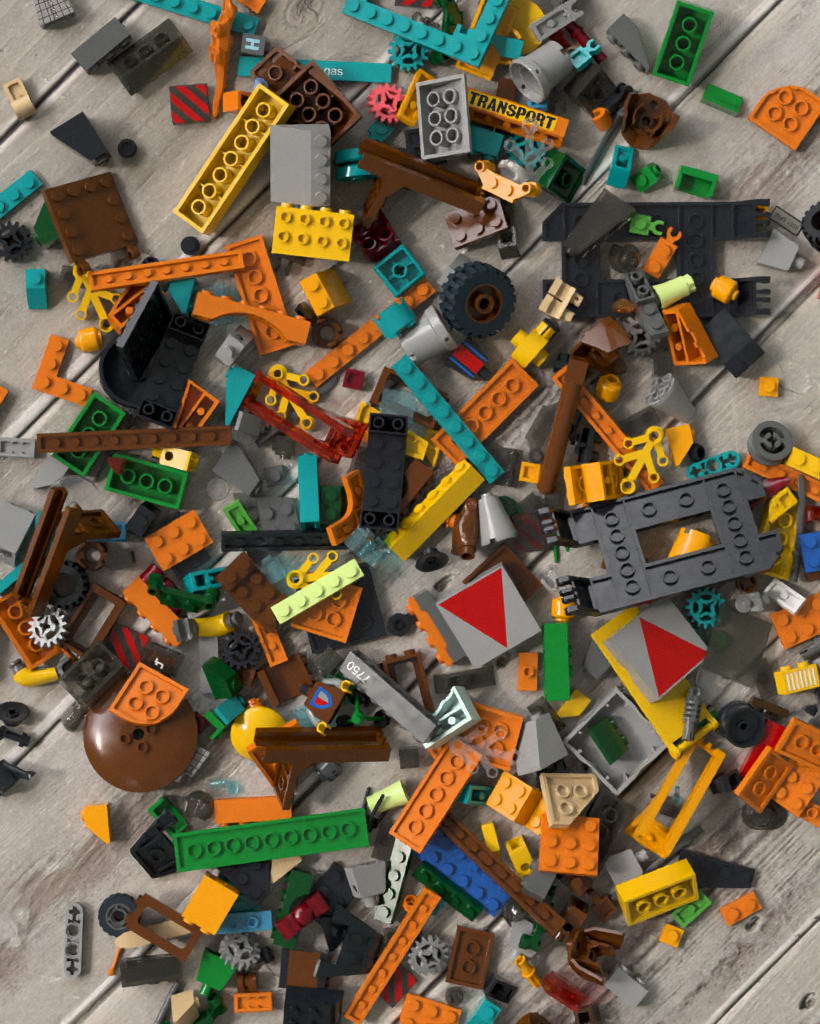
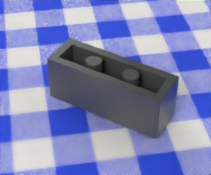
M114 17L73 51L71 55L87 74H94L101 68L100 64L105 60L110 61L116 55L115 52L118 49L127 47L132 37L118 19Z

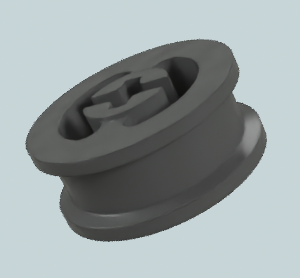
M764 421L758 424L747 440V449L750 456L757 463L764 466L780 464L791 452L793 446V439L789 430L776 421ZM767 433L764 438L760 437V434ZM776 449L780 450V453L773 454Z

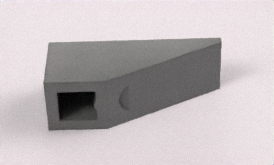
M623 13L607 29L606 34L608 36L606 38L611 44H617L620 47L621 54L627 59L630 58L634 62V67L639 72L643 71L646 74L650 68L638 28Z

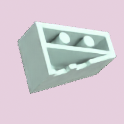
M453 686L450 694L439 704L440 706L433 715L443 725L430 742L423 744L425 749L436 750L481 721L464 687Z

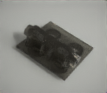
M486 444L485 449L505 471L491 484L517 488L523 451Z

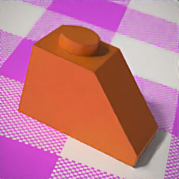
M240 90L223 93V112L239 114L252 93Z

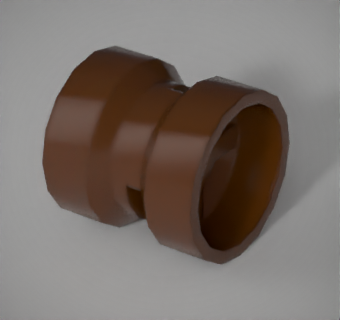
M754 576L735 581L737 589L741 592L750 593L757 587V581Z
M251 972L249 975L237 973L238 993L245 992L246 990L251 992L258 991L257 972Z

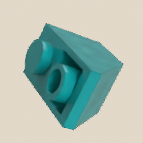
M196 277L170 281L168 289L182 314L187 316L193 310V293L197 294L199 287Z

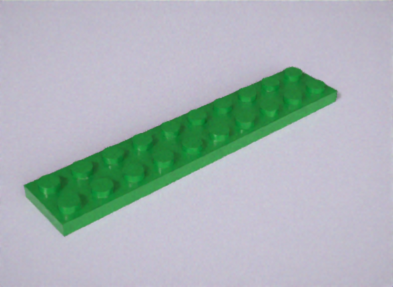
M365 808L173 834L177 873L369 846Z

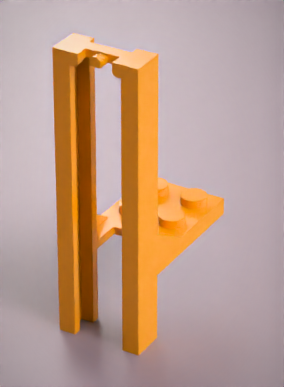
M703 737L681 753V756L676 759L654 799L623 830L624 833L663 859L671 854L726 756L720 749L716 748L714 750L712 743L706 744L703 742ZM696 745L711 754V757L675 821L667 828L654 818Z

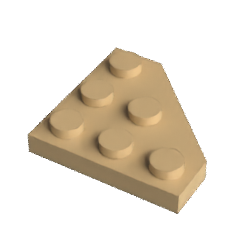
M541 773L539 776L549 828H568L599 792L596 774Z

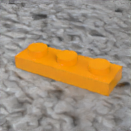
M418 69L395 118L413 127L418 119L416 83L436 78L424 70Z

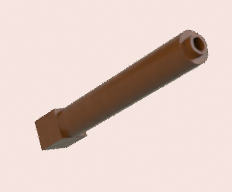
M570 354L536 486L539 493L543 495L555 493L589 365V359Z

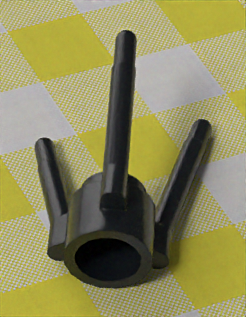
M367 787L362 808H365V810L367 806L366 797L369 796L370 787ZM384 794L378 799L371 814H365L367 831L369 833L372 832L373 828H377L380 821L389 812V810L384 811L377 819L375 817L385 797Z

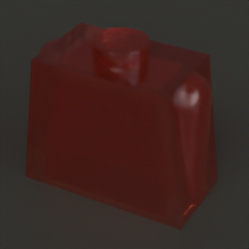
M554 970L544 977V983L541 986L546 994L577 1013L587 999V996L575 984Z

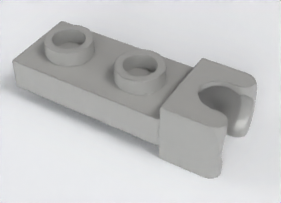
M576 0L565 1L528 25L537 42H541L584 14L583 11H572L571 7Z

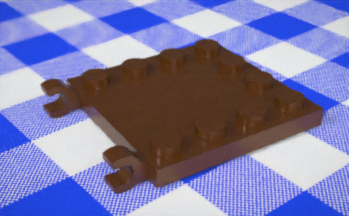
M111 171L45 189L41 192L70 264L75 263L80 276L91 271V267L86 261L87 259L120 249H125L129 261L140 256V251L135 246L139 242Z

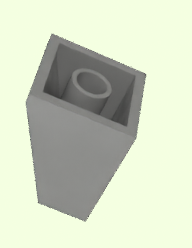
M0 500V561L15 568L34 525L35 514L31 510L21 509L7 500Z
M538 712L524 717L515 751L518 776L542 770L568 755L549 712L545 714Z

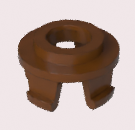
M323 317L314 323L311 336L317 346L323 349H331L341 342L343 330L337 320ZM326 326L334 330V337L328 341L322 339L320 335L321 329Z
M85 541L77 550L78 564L88 571L102 569L109 558L107 547L100 541ZM95 548L100 552V559L97 562L88 561L86 554L89 549Z

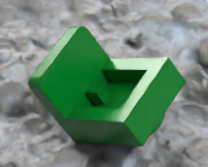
M654 162L646 165L630 177L640 193H643L653 184L664 178L661 168Z
M210 709L204 717L217 728L210 738L212 740L215 737L219 739L226 732L224 728L227 725H225L215 711Z

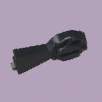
M409 612L406 615L395 613L389 617L387 628L392 635L402 637L409 632L411 625L416 624L415 622L418 620L415 615L411 616Z

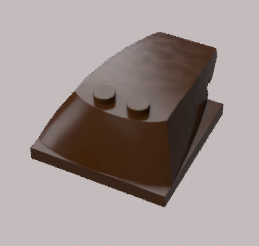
M276 46L249 72L254 83L257 77L264 79L268 83L269 89L296 107L285 125L329 124L331 147L363 118L313 59L307 65H303L286 51Z

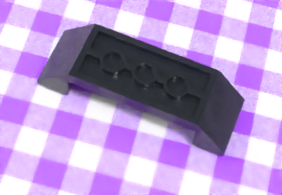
M177 311L173 312L142 393L136 417L170 430L173 429L188 379H190L210 324Z
M370 413L359 528L398 531L409 416Z

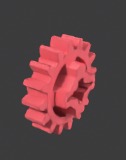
M385 83L383 87L379 84L376 89H372L371 94L367 97V100L370 102L366 104V107L371 108L368 114L375 115L373 120L380 119L379 124L386 121L387 126L391 122L397 124L399 120L395 118L398 113L396 112V105L399 104L400 109L406 95L400 94L401 88L396 90L395 84L389 87L388 83Z

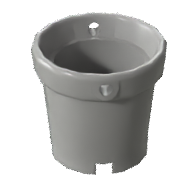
M550 40L525 57L521 56L510 63L509 71L513 83L523 96L531 102H543L549 96L550 91L573 69L568 53L563 55L560 51L563 47L555 41Z
M434 305L429 306L412 326L404 329L398 335L401 345L409 357L413 356V362L417 367L447 350L453 351L459 348L455 335Z

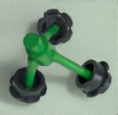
M357 688L351 690L352 693L347 695L350 703L355 705V712L352 718L347 714L338 716L335 721L336 727H353L354 724H360L362 721H373L376 726L385 728L389 726L391 718L384 713L385 710L383 709L377 711L373 717L364 716L359 705L365 702L366 693H362Z

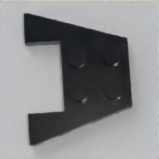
M168 807L162 811L130 848L131 855L152 879L175 873L177 870L174 844L164 834V831L177 824L178 820Z
M335 903L330 920L348 925L337 963L318 959L313 976L324 978L369 974L377 961L384 936L347 909Z

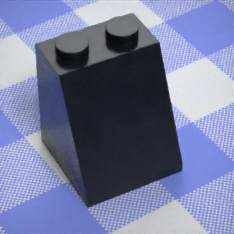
M83 111L50 131L51 135L58 142L95 167L97 165L100 167L109 162V158L112 157Z

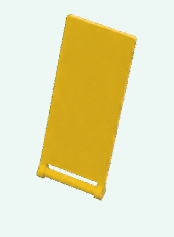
M637 606L625 609L593 632L591 637L663 740L670 755L677 759L692 744L711 730L717 729L719 723L712 717L702 702L699 723L706 719L707 724L695 733L693 742L685 740L677 747L673 744L674 741L683 735L684 723L682 717L688 689L692 686L686 678H683L662 698L652 703L648 702L632 681L629 673L616 661L602 643L621 626L629 623L640 611Z

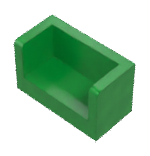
M681 165L673 190L710 200L714 193L718 175Z
M163 795L147 811L156 819L166 807L171 810L176 816L178 823L167 829L166 832L173 838V834L180 833L188 826L189 822Z

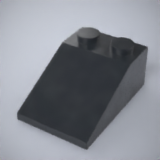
M725 308L703 326L718 354L717 358L736 379L765 353Z

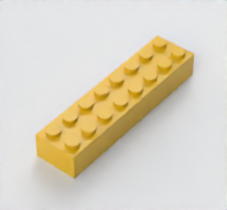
M259 83L173 212L202 234L211 236L270 148V125H285L296 107L267 86Z

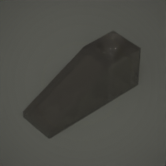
M500 198L510 229L497 235L500 256L502 260L521 257L514 203Z
M494 666L433 675L435 694H448L453 686H461L465 690L496 685Z

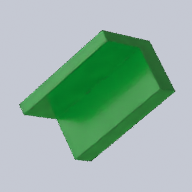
M708 83L700 102L735 117L739 113L743 98Z

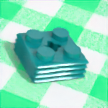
M404 244L400 245L374 266V271L396 298L426 276V272ZM396 267H403L404 275H396Z

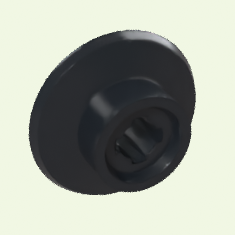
M427 548L420 553V558L416 561L415 567L421 572L439 570L448 563L449 557L445 553L439 552L437 548Z
M9 701L0 704V720L6 726H19L30 714L28 706L21 702Z

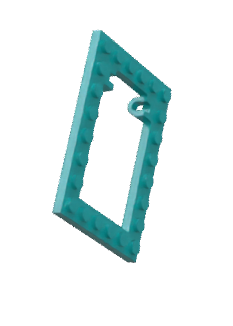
M347 0L342 14L480 69L511 0H488L475 30L471 28L466 30L463 25L457 24L453 35L369 3L370 0Z

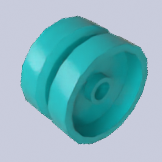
M358 148L334 152V163L342 166L335 170L336 181L356 182L373 179L378 176L358 168V162L363 157V155L358 154Z

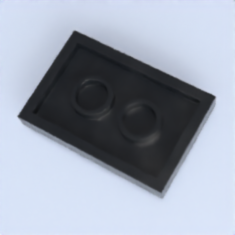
M179 511L147 532V534L150 535L182 516ZM203 548L174 565L171 569L178 579L181 580L187 574L210 560L211 557L206 549Z
M333 862L300 904L304 903L316 892H321L331 907L314 919L320 925L321 916H332L335 903L346 909L355 897L352 894L345 870L336 862Z

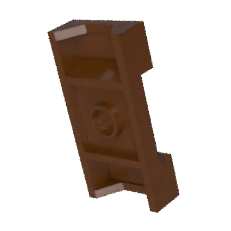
M243 551L214 579L266 634H269L279 624L271 607L286 599L287 596L272 584L257 568V564Z

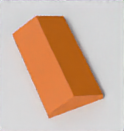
M12 592L0 598V624L31 671L60 653L62 649L55 644L53 649L48 646L45 649L34 644L35 640L30 639L33 633L28 632V629L32 628V625L28 624V622H33L34 619L25 611L27 606H21V601H17Z

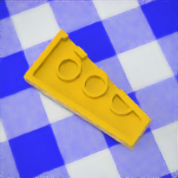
M361 400L350 437L368 443L370 413L381 412ZM408 429L405 455L423 460L429 442Z

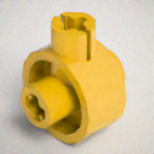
M544 321L537 328L535 327L529 335L520 329L510 341L516 347L510 356L523 368L531 361L539 367L550 355L543 347L549 342L555 331L549 327L541 335L549 326Z

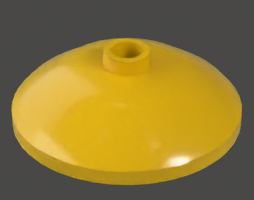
M264 706L248 708L241 712L232 724V744L241 756L253 761L246 747L254 743L253 739L256 728L281 727L286 722L277 711Z

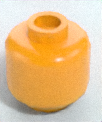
M725 275L716 277L710 286L712 297L725 304L731 300L735 301L740 293L737 290L738 282Z
M96 327L80 329L78 337H74L76 348H81L84 354L99 351L101 345H104L102 332Z
M614 374L603 375L598 380L595 394L602 402H614L620 395L622 382Z
M559 594V598L552 599L550 614L552 617H555V621L570 622V619H573L575 615L566 616L564 609L577 603L563 604L561 601L562 597Z

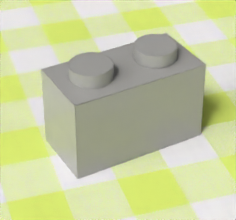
M616 964L604 979L606 982L605 986L635 1009L649 992L645 987L647 984L641 978L637 977L635 979L631 976L632 972L626 966L620 967Z

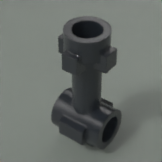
M5 725L0 726V740L8 738L19 742L18 746L22 748L24 746L28 747L31 739L28 733L23 732L20 735L8 731Z
M269 945L261 948L260 958L256 964L262 961L268 964L275 960V953ZM251 966L249 967V969L247 970V972L252 971ZM242 967V969H241L242 972H243V973L246 972V970L244 969V967Z

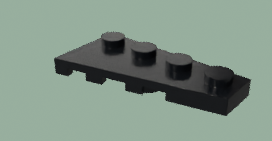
M680 850L678 861L687 859L696 874L698 888H751L755 873L754 868Z

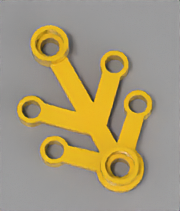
M75 265L73 267V275L76 279L71 291L67 294L68 301L74 303L78 300V291L82 282L86 287L80 307L75 312L76 318L78 320L86 318V311L91 300L100 318V329L103 332L112 331L113 327L111 325L109 327L103 326V322L108 320V316L99 297L110 300L115 304L116 302L112 298L114 295L120 297V294L108 291L91 293L88 272L80 276ZM71 293L76 294L77 298L75 300H70L69 295ZM79 311H83L85 315L84 317L79 318L77 316V313Z
M273 365L268 372L272 384L269 394L265 397V402L269 406H274L277 403L276 394L280 384L283 389V395L279 410L275 413L276 421L284 422L287 419L286 411L290 401L300 418V427L305 431L313 430L316 424L313 417L307 416L297 397L316 403L320 399L319 393L292 388L287 382L289 380L298 382L301 386H307L310 383V378L305 374L296 375L288 373L283 365ZM277 370L281 371L280 377H275ZM302 377L307 378V382L305 384L301 383ZM313 393L317 394V398L315 400H311L310 398L311 394ZM272 396L274 397V402L270 404L268 398ZM279 413L284 414V418L282 420L278 419ZM310 420V425L305 427L304 421Z
M659 426L649 427L644 435L634 438L625 437L623 439V447L625 449H632L634 445L646 442L643 449L624 455L618 453L614 456V463L617 466H622L625 462L637 459L628 477L622 479L620 483V489L623 493L631 494L634 492L636 487L635 479L644 463L649 473L648 480L651 483L659 481L660 475L655 470L650 454L653 446L658 455V465L664 467L669 462V458L664 453L661 444L664 440V431ZM657 432L658 437L653 438L651 434ZM627 440L632 441V445L627 446L625 445V442ZM622 457L623 461L617 462L616 458ZM664 457L666 458V462L661 463L659 459ZM652 474H656L658 477L657 479L653 480L650 478V476ZM626 482H630L632 484L628 488L624 486Z
M329 551L325 560L313 574H306L312 565H316L319 562V556L316 553H310L299 570H292L287 574V585L292 589H303L308 586L306 582H315L329 574L330 572L325 571L332 563L338 560L337 552ZM335 554L336 558L334 560H330L329 555ZM311 556H316L317 558L315 562H311L309 559ZM293 577H298L300 579L299 582L294 583L292 581ZM341 590L338 591L340 593L339 597L335 598L333 597V595H331V598L334 601H338L342 598Z

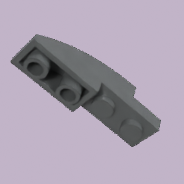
M638 269L624 273L627 291L642 331H646L650 340L668 336L669 330L655 303V295L643 270Z

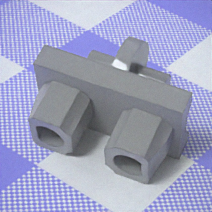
M759 591L739 594L735 607L741 613L764 610L763 605L770 603L768 593L759 594Z

